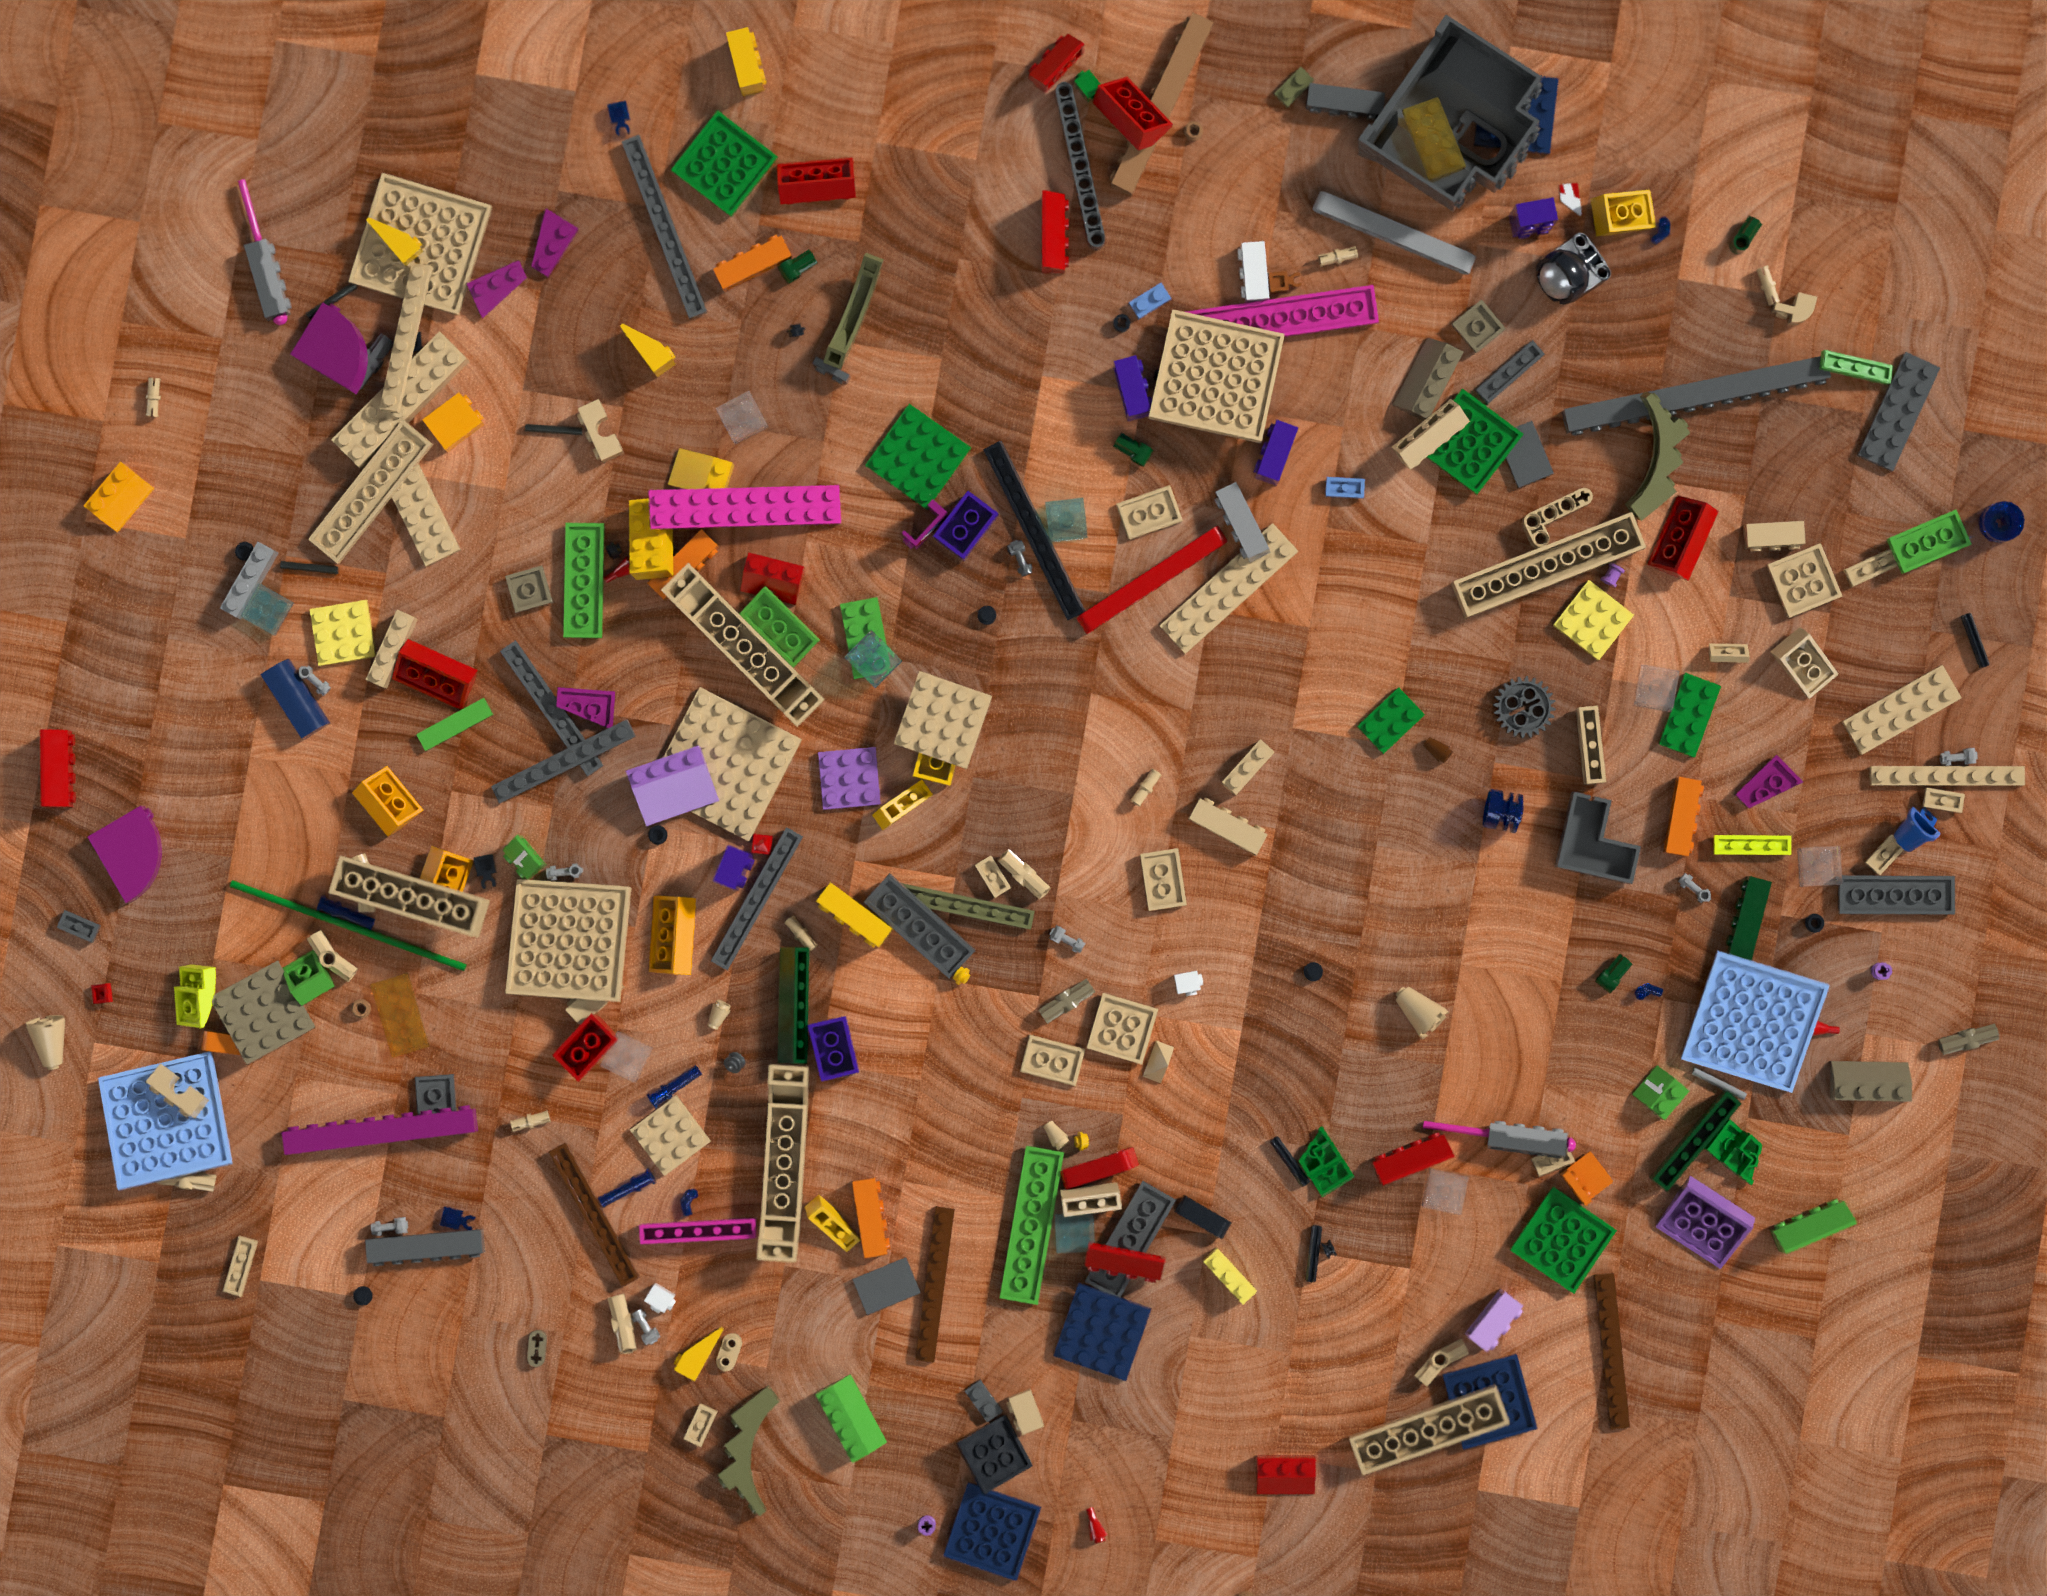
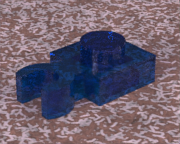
M626 100L607 104L611 124H617L615 128L617 136H620L619 131L621 128H625L627 134H630V128L625 123L626 121H631Z
M444 1206L440 1226L459 1230L460 1225H463L465 1229L472 1230L474 1227L469 1226L467 1221L468 1219L476 1220V1217L474 1215L464 1217L463 1210Z

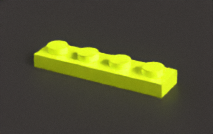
M1713 835V855H1791V836Z

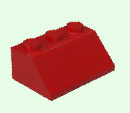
M1068 33L1065 37L1060 36L1055 42L1056 46L1052 50L1048 49L1041 57L1043 60L1039 64L1035 63L1028 71L1030 72L1029 80L1044 94L1084 54L1085 44Z
M748 552L740 591L757 595L766 586L781 602L796 605L805 567Z
M591 1013L552 1056L577 1082H580L618 1039L613 1030L599 1015Z
M1256 1455L1257 1494H1315V1455Z

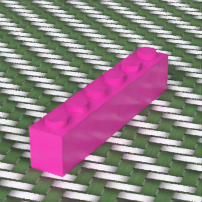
M757 1218L641 1223L639 1225L640 1244L754 1239L758 1237Z

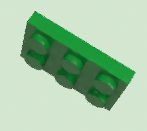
M1398 687L1357 728L1384 754L1425 714Z

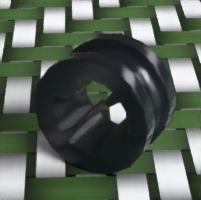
M1124 314L1117 315L1113 322L1115 330L1121 333L1126 332L1131 324L1129 317ZM1119 319H1122V321L1123 319L1126 320L1125 328L1117 326Z
M1330 1240L1326 1244L1321 1243L1328 1259L1332 1255L1337 1256Z

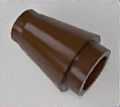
M1431 737L1423 745L1438 762L1445 763L1453 752L1450 746Z

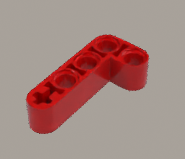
M1129 1147L1104 1157L1062 1169L1060 1175L1065 1189H1069L1133 1169L1139 1165L1134 1147Z

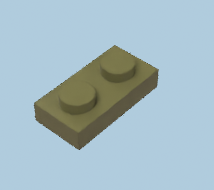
M1300 67L1274 93V96L1288 108L1309 87V84L1314 82V79Z

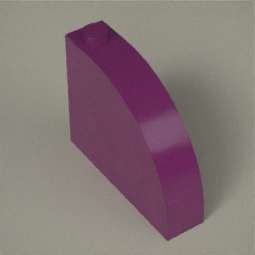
M322 302L290 355L357 394L367 371L368 354L366 343L355 324L339 313L341 309L333 304L328 306Z
M145 806L137 807L88 836L89 841L125 903H132L149 889L161 865V838L152 819L154 815Z

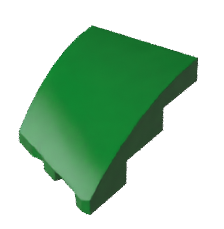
M1729 1119L1704 1149L1731 1172L1752 1186L1754 1170L1758 1166V1158L1763 1145L1752 1134L1741 1130Z
M1321 1126L1299 1162L1320 1195L1325 1197L1355 1178L1324 1127Z

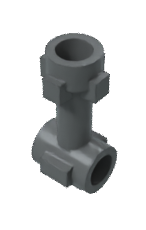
M1021 540L1011 542L1007 546V550L1010 556L1015 555L1020 566L1017 569L1018 573L1022 577L1031 574L1032 566L1031 564L1027 565L1022 554L1025 551L1023 542Z

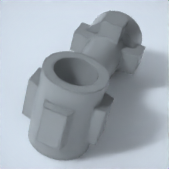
M301 666L299 668V677L301 679H308L318 688L316 692L319 695L325 696L331 689L327 681H320L313 674V668L310 666Z
M1975 748L1963 749V753L1950 754V751L1940 753L1941 765L1945 764V766H1949L1951 762L1955 761L1974 764L1976 759H1978Z
M577 863L572 864L570 868L556 869L555 866L546 868L547 879H551V881L557 880L558 876L571 875L573 878H579L583 873V868L578 866Z
M1684 873L1678 880L1682 888L1687 886L1693 891L1700 903L1709 902L1711 900V891L1708 889L1702 890L1692 881L1693 877L1690 874Z
M1057 925L1051 930L1049 939L1058 944L1060 941H1063L1072 946V951L1080 953L1085 945L1082 939L1078 938L1075 940L1065 934L1066 930Z
M406 1217L394 1218V1223L381 1224L380 1221L371 1223L372 1235L381 1236L384 1231L395 1230L396 1234L407 1233L409 1228Z
M639 1309L632 1313L633 1322L638 1321L644 1332L641 1335L643 1342L646 1345L657 1342L660 1334L656 1328L651 1329L644 1318L647 1315L646 1312Z

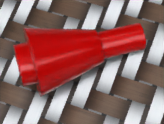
M626 556L614 571L604 576L606 583L613 581L617 577L630 575V558Z
M1817 1021L1812 1036L1827 1033L1839 1034L1840 1028L1828 1026Z
M1094 1508L1086 1509L1090 1521V1542L1094 1541L1095 1544L1106 1541L1105 1537L1108 1534L1096 1518Z

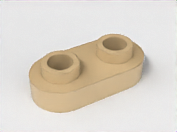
M729 1333L723 1339L716 1359L717 1367L722 1371H730L736 1364L742 1346V1339L738 1334ZM730 1340L735 1341L736 1345L734 1347L729 1346ZM724 1358H727L729 1360L728 1365H724L722 1363V1360Z

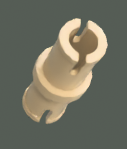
M1354 246L1343 250L1335 249L1334 252L1319 254L1318 262L1320 267L1333 263L1341 264L1342 261L1357 259V249Z
M1768 266L1763 267L1765 275L1761 268L1757 269L1756 271L1762 284L1760 287L1761 290H1764L1768 306L1774 304L1772 296L1775 303L1781 302L1775 289L1776 283L1772 280Z
M148 378V393L145 395V399H147L145 416L151 417V409H153V417H158L159 400H161V396H159L161 379L155 378V386H153V378Z
M1151 769L1145 780L1140 782V787L1130 800L1140 807L1147 795L1152 793V788L1162 775L1156 770Z
M794 915L784 922L795 935L794 938L799 940L805 948H810L809 952L818 946L807 933V928H803Z
M548 1110L510 1120L513 1132L529 1127L533 1129L534 1126L551 1122Z

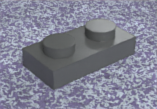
M816 357L813 361V366L816 367L815 371L822 375L827 373L833 376L831 379L836 383L842 384L844 382L847 384L850 380L849 374L823 363L822 359Z
M64 910L57 925V928L91 943H94L101 927L100 924L67 910Z
M981 1379L965 1390V1393L986 1422H989L1003 1412Z

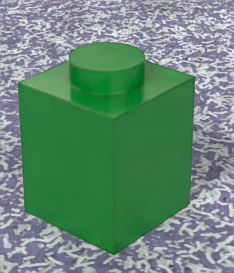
M1083 70L1075 76L1074 86L1085 100L1090 102L1094 99L1097 87L1101 83L1090 70L1086 72Z

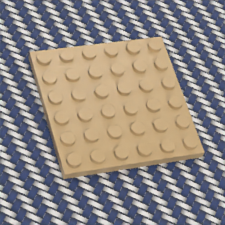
M382 173L368 218L409 234L411 238L415 236L422 244L420 248L423 253L405 266L367 222L348 282L404 299L411 264L430 265L432 270L424 305L459 315L468 288L466 283L470 281L492 205Z
M1172 309L1148 419L1261 443L1285 334Z
M699 687L664 757L699 745L719 801L691 812L750 842L802 739Z
M517 879L505 994L620 1002L631 887Z

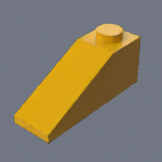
M372 218L366 219L405 266L423 253L420 248L422 244L415 236L411 238L409 234Z
M920 780L879 808L872 816L881 829L885 830L933 794L923 780Z
M816 1196L805 1206L808 1219L846 1252L861 1240L833 1206L822 1196Z
M718 1328L686 1350L683 1355L679 1354L674 1362L677 1365L675 1371L695 1381L724 1328Z

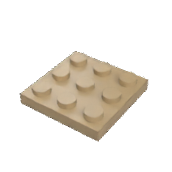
M1821 543L1766 565L1788 618L1842 597Z
M1103 993L1087 1048L1142 1064L1158 1009Z
M677 1095L630 1129L664 1176L711 1142Z

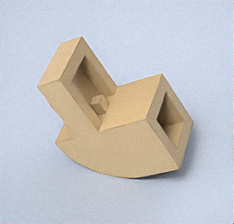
M1798 292L1795 295L1793 306L1776 302L1772 307L1771 313H1775L1776 317L1782 319L1790 317L1788 325H1798L1812 315L1817 297Z

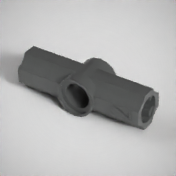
M382 333L370 349H367L368 365L364 381L360 387L361 390L373 373L375 374L379 371L384 363V358L393 347L394 342Z

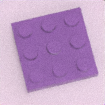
M876 747L818 752L823 810L881 805Z

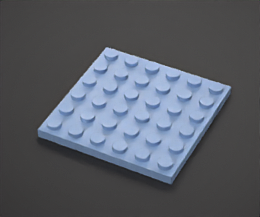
M1717 951L1681 1059L1792 1093L1826 998L1829 984Z
M205 1052L98 1078L117 1189L119 1191L233 1164L213 1052ZM159 1064H162L180 1077L174 1086L176 1094L184 1093L191 1086L209 1099V1102L196 1118L192 1116L186 1118L178 1112L180 1108L177 1105L172 1107L164 1101V1095L160 1093L157 1096L149 1090L150 1085L146 1081Z

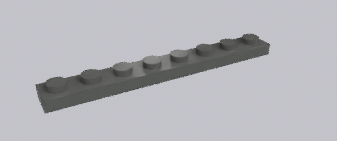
M515 640L500 651L567 748L586 740L567 712L556 707V696L518 642ZM598 756L580 764L588 777L604 766Z
M626 719L491 786L499 804L635 738L636 735L629 720Z
M786 827L711 962L728 971L803 836Z

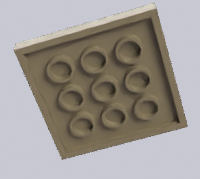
M279 961L213 995L212 1005L246 1065L315 1028L305 1007L301 1006L291 994L283 974L284 970Z

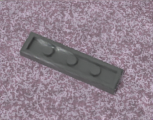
M1532 340L1481 384L1475 392L1488 405L1541 359L1545 353Z

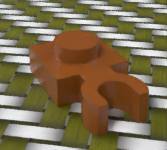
M1287 271L1267 273L1269 293L1288 291L1289 285L1292 288L1301 286V283L1297 284L1293 280L1294 277H1299L1300 273H1293L1290 276H1287Z

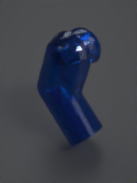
M1663 216L1659 219L1658 233L1651 237L1655 245L1670 235L1671 222L1667 217Z
M1645 983L1635 990V997L1638 1000H1644L1645 997L1652 994L1660 998L1664 989L1650 983Z
M687 1189L680 1199L683 1217L693 1214L690 1204L693 1199L698 1197L696 1189Z

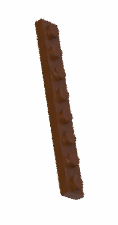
M565 1142L549 1151L552 1160L621 1286L624 1287L640 1278L567 1143Z
M939 1206L935 1208L915 1360L933 1363L935 1361L954 1208Z
M1614 1273L1595 1274L1594 1280L1609 1425L1611 1430L1630 1428Z

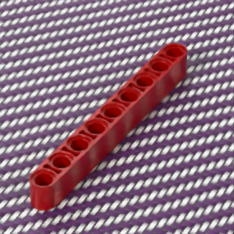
M1219 526L1212 528L1076 618L1084 632L1089 634L1229 541Z

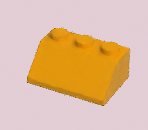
M119 462L84 504V507L116 532H119L155 488L126 464Z
M388 766L362 781L352 792L388 837L402 829L423 811Z
M431 846L420 879L463 892L474 860Z

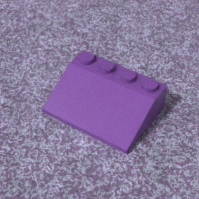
M699 745L626 771L646 826L719 801Z
M1689 1176L1662 1215L1656 1228L1721 1269L1753 1229L1755 1217L1692 1176Z

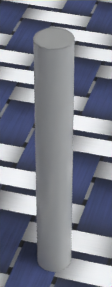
M1696 1067L1692 1071V1075L1722 1090L1728 1091L1742 1100L1747 1095V1093Z

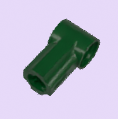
M1751 216L1746 218L1729 244L1731 252L1742 254L1750 246V243L1762 226L1758 219ZM1736 240L1742 241L1744 248L1738 247Z
M810 249L794 259L784 261L777 268L786 283L790 284L800 278L802 273L817 265L818 262Z
M1123 433L1118 436L1113 445V448L1129 456L1130 460L1142 467L1146 465L1154 451L1146 444L1138 443Z
M1618 954L1609 967L1599 974L1595 982L1609 994L1612 993L1621 982L1620 979L1632 966V963L1623 955Z

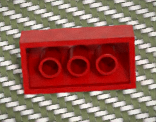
M1128 77L1098 85L1092 103L1137 150L1153 146L1172 127L1173 123Z
M853 157L777 164L780 204L791 205L803 202L811 203L814 201L856 198Z
M1042 190V273H1065V268H1069V256H1065V249H1069V238H1065V230H1069V219H1065V211H1069V200H1065V194Z
M1677 495L1647 565L1673 577L1689 581L1719 511L1706 502Z
M408 639L398 653L392 679L462 710L474 685L478 670Z
M40 729L41 807L70 808L76 802V793L73 792V784L76 782L73 765H75L76 758L72 751V746L75 745V735L70 730Z
M1439 1132L1428 1135L1429 1139L1423 1142L1421 1139L1411 1142V1146L1405 1149L1403 1146L1395 1148L1390 1155L1386 1156L1383 1153L1375 1156V1161L1371 1163L1379 1183L1386 1185L1454 1158L1455 1155L1445 1135H1439Z
M1088 1242L1084 1266L1088 1267L1087 1270L1099 1272V1269L1107 1270L1106 1274L1118 1276V1273L1126 1274V1278L1137 1279V1276L1144 1277L1146 1282L1156 1283V1280L1161 1281L1166 1259L1160 1255Z

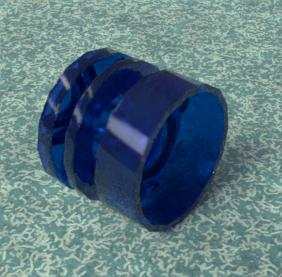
M2001 501L1989 505L1982 511L1979 516L1978 525L1984 538L1991 542L2002 543L2013 540L2020 535L2024 528L2025 519L2022 510L2012 502ZM2001 518V522L2004 523V525L1998 527V523L1996 522V520H1999Z
M1490 788L1485 803L1482 827L1496 830L1499 822H1502V831L1506 832L1510 824V833H1516L1523 816V795L1517 794L1514 801V793L1510 792L1507 800H1504L1502 790Z

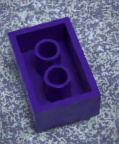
M1554 197L1516 204L1509 214L1513 237L1525 239L1534 233H1537L1538 236L1548 234V231L1558 221Z
M1135 355L1114 361L1113 369L1127 421L1148 417L1152 398L1151 396L1147 397L1146 392H1148L1149 388L1146 378H1142L1141 375L1144 370L1141 359L1137 360Z
M1276 420L1275 424L1271 423L1266 436L1269 437V441L1264 442L1260 452L1263 458L1262 460L1258 459L1253 471L1257 473L1256 479L1277 486L1299 427L1280 420Z
M967 491L933 535V538L961 560L965 561L999 515L995 510Z
M728 845L713 881L738 891L740 888H744L747 881L745 874L747 870L751 871L755 862L752 859L753 855Z
M847 1016L808 1025L821 1081L860 1072Z

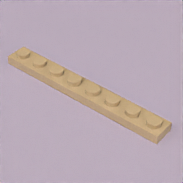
M411 264L379 409L381 411L400 414L432 267L430 265Z
M1870 766V786L2025 785V766Z

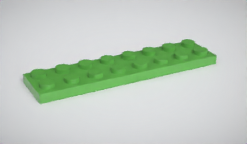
M1026 1145L1000 1293L1001 1299L1038 1305L1064 1152Z

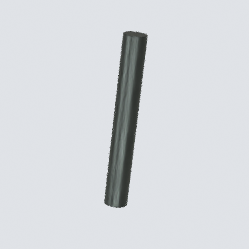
M350 283L323 301V303L328 306L334 304L357 289V286ZM322 302L306 312L309 319L314 317Z
M525 424L526 432L583 435V428Z
M281 561L280 563L281 569L338 574L339 567L287 561Z

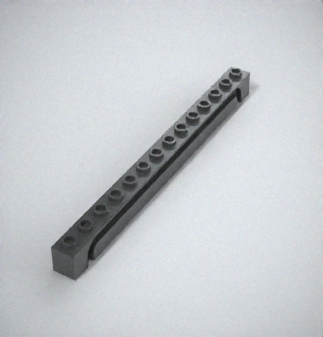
M1821 356L1649 391V393H1655L1661 400L1659 404L1662 408H1666L1673 416L1677 414L1676 411L1692 412L1696 410L1695 407L1703 406V409L1714 407V403L1721 402L1722 405L1733 403V400L1740 398V401L1752 399L1751 396L1759 395V397L1769 396L1772 391H1777L1779 394L1788 392L1789 388L1796 387V390L1807 388V384L1815 383V386L1826 384V380L1831 378V374L1828 371L1819 370ZM1643 393L1564 409L1562 415L1566 434L1572 433V436L1583 434V430L1590 429L1591 432L1602 430V427L1607 425L1610 428L1621 426L1622 422L1628 421V424L1640 422L1639 419L1641 418L1651 420L1647 408L1640 398Z

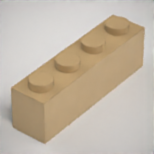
M1450 399L1393 445L1392 449L1402 464L1411 470L1413 467L1418 466L1428 455L1434 453L1440 445L1446 443L1456 432L1462 430L1470 421L1461 407Z
M396 611L367 675V681L387 689L393 676L398 653L410 638L417 623V618L402 611Z
M1598 706L1579 707L1576 709L1584 785L1605 783L1606 775Z
M1206 797L1203 800H1198L1189 817L1190 821L1254 855L1258 854L1267 837V834L1264 833V828L1256 824L1252 827L1247 824V819L1239 815L1237 818L1230 815L1232 811L1221 806L1219 809L1213 806L1215 802Z

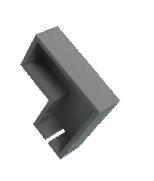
M1572 792L1555 868L1625 884H1633L1641 846L1604 838L1612 800L1600 797L1591 798V795Z

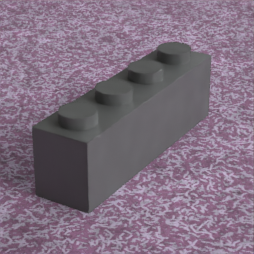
M1310 83L1306 110H1310V113L1314 114L1329 112L1328 114L1331 116L1344 114L1348 118L1358 119L1360 116L1366 117V120L1375 121L1384 108L1385 92Z

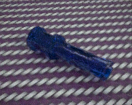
M322 895L316 908L317 911L322 910L331 914V917L337 918L339 916L369 930L372 929L376 920L342 906L340 901L335 902L327 899L325 895Z
M694 1065L667 1085H660L658 1090L652 1094H647V1097L654 1108L657 1109L659 1104L667 1099H672L671 1097H673L674 1093L703 1074L697 1065Z
M648 1168L646 1172L636 1177L632 1176L629 1182L599 1196L598 1199L604 1208L634 1191L640 1192L642 1188L650 1184H656V1180Z

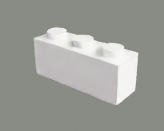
M1265 241L1242 243L1241 248L1238 249V260H1242L1239 274L1240 279L1244 280V286H1241V297L1245 298V303L1269 300Z

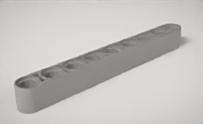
M1320 191L1313 206V210L1323 216L1459 273L1469 275L1475 262L1476 256L1470 252L1329 193Z

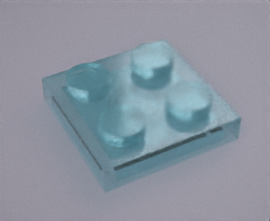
M259 583L241 617L276 636L294 602Z
M1093 1213L1064 1217V1214H1055L1057 1253L1087 1252L1088 1242L1095 1243Z

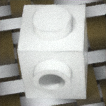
M1197 971L1174 975L1177 994L1185 993L1186 996L1196 995L1197 990H1201L1200 986L1203 985L1202 974H1198Z
M657 1283L654 1284L644 1300L651 1305L650 1309L659 1314L661 1311L665 1313L667 1309L671 1310L676 1302L674 1300L675 1294Z

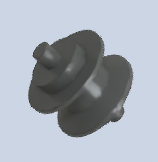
M731 1052L725 1058L724 1066L731 1073H739L741 1068L745 1066V1059L741 1054Z

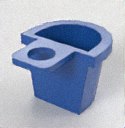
M1912 807L1908 811L1907 818L1894 833L1896 842L1901 848L1911 852L1928 841H1935L1941 834L1934 827L1937 822L1936 817L1925 807L1920 812Z

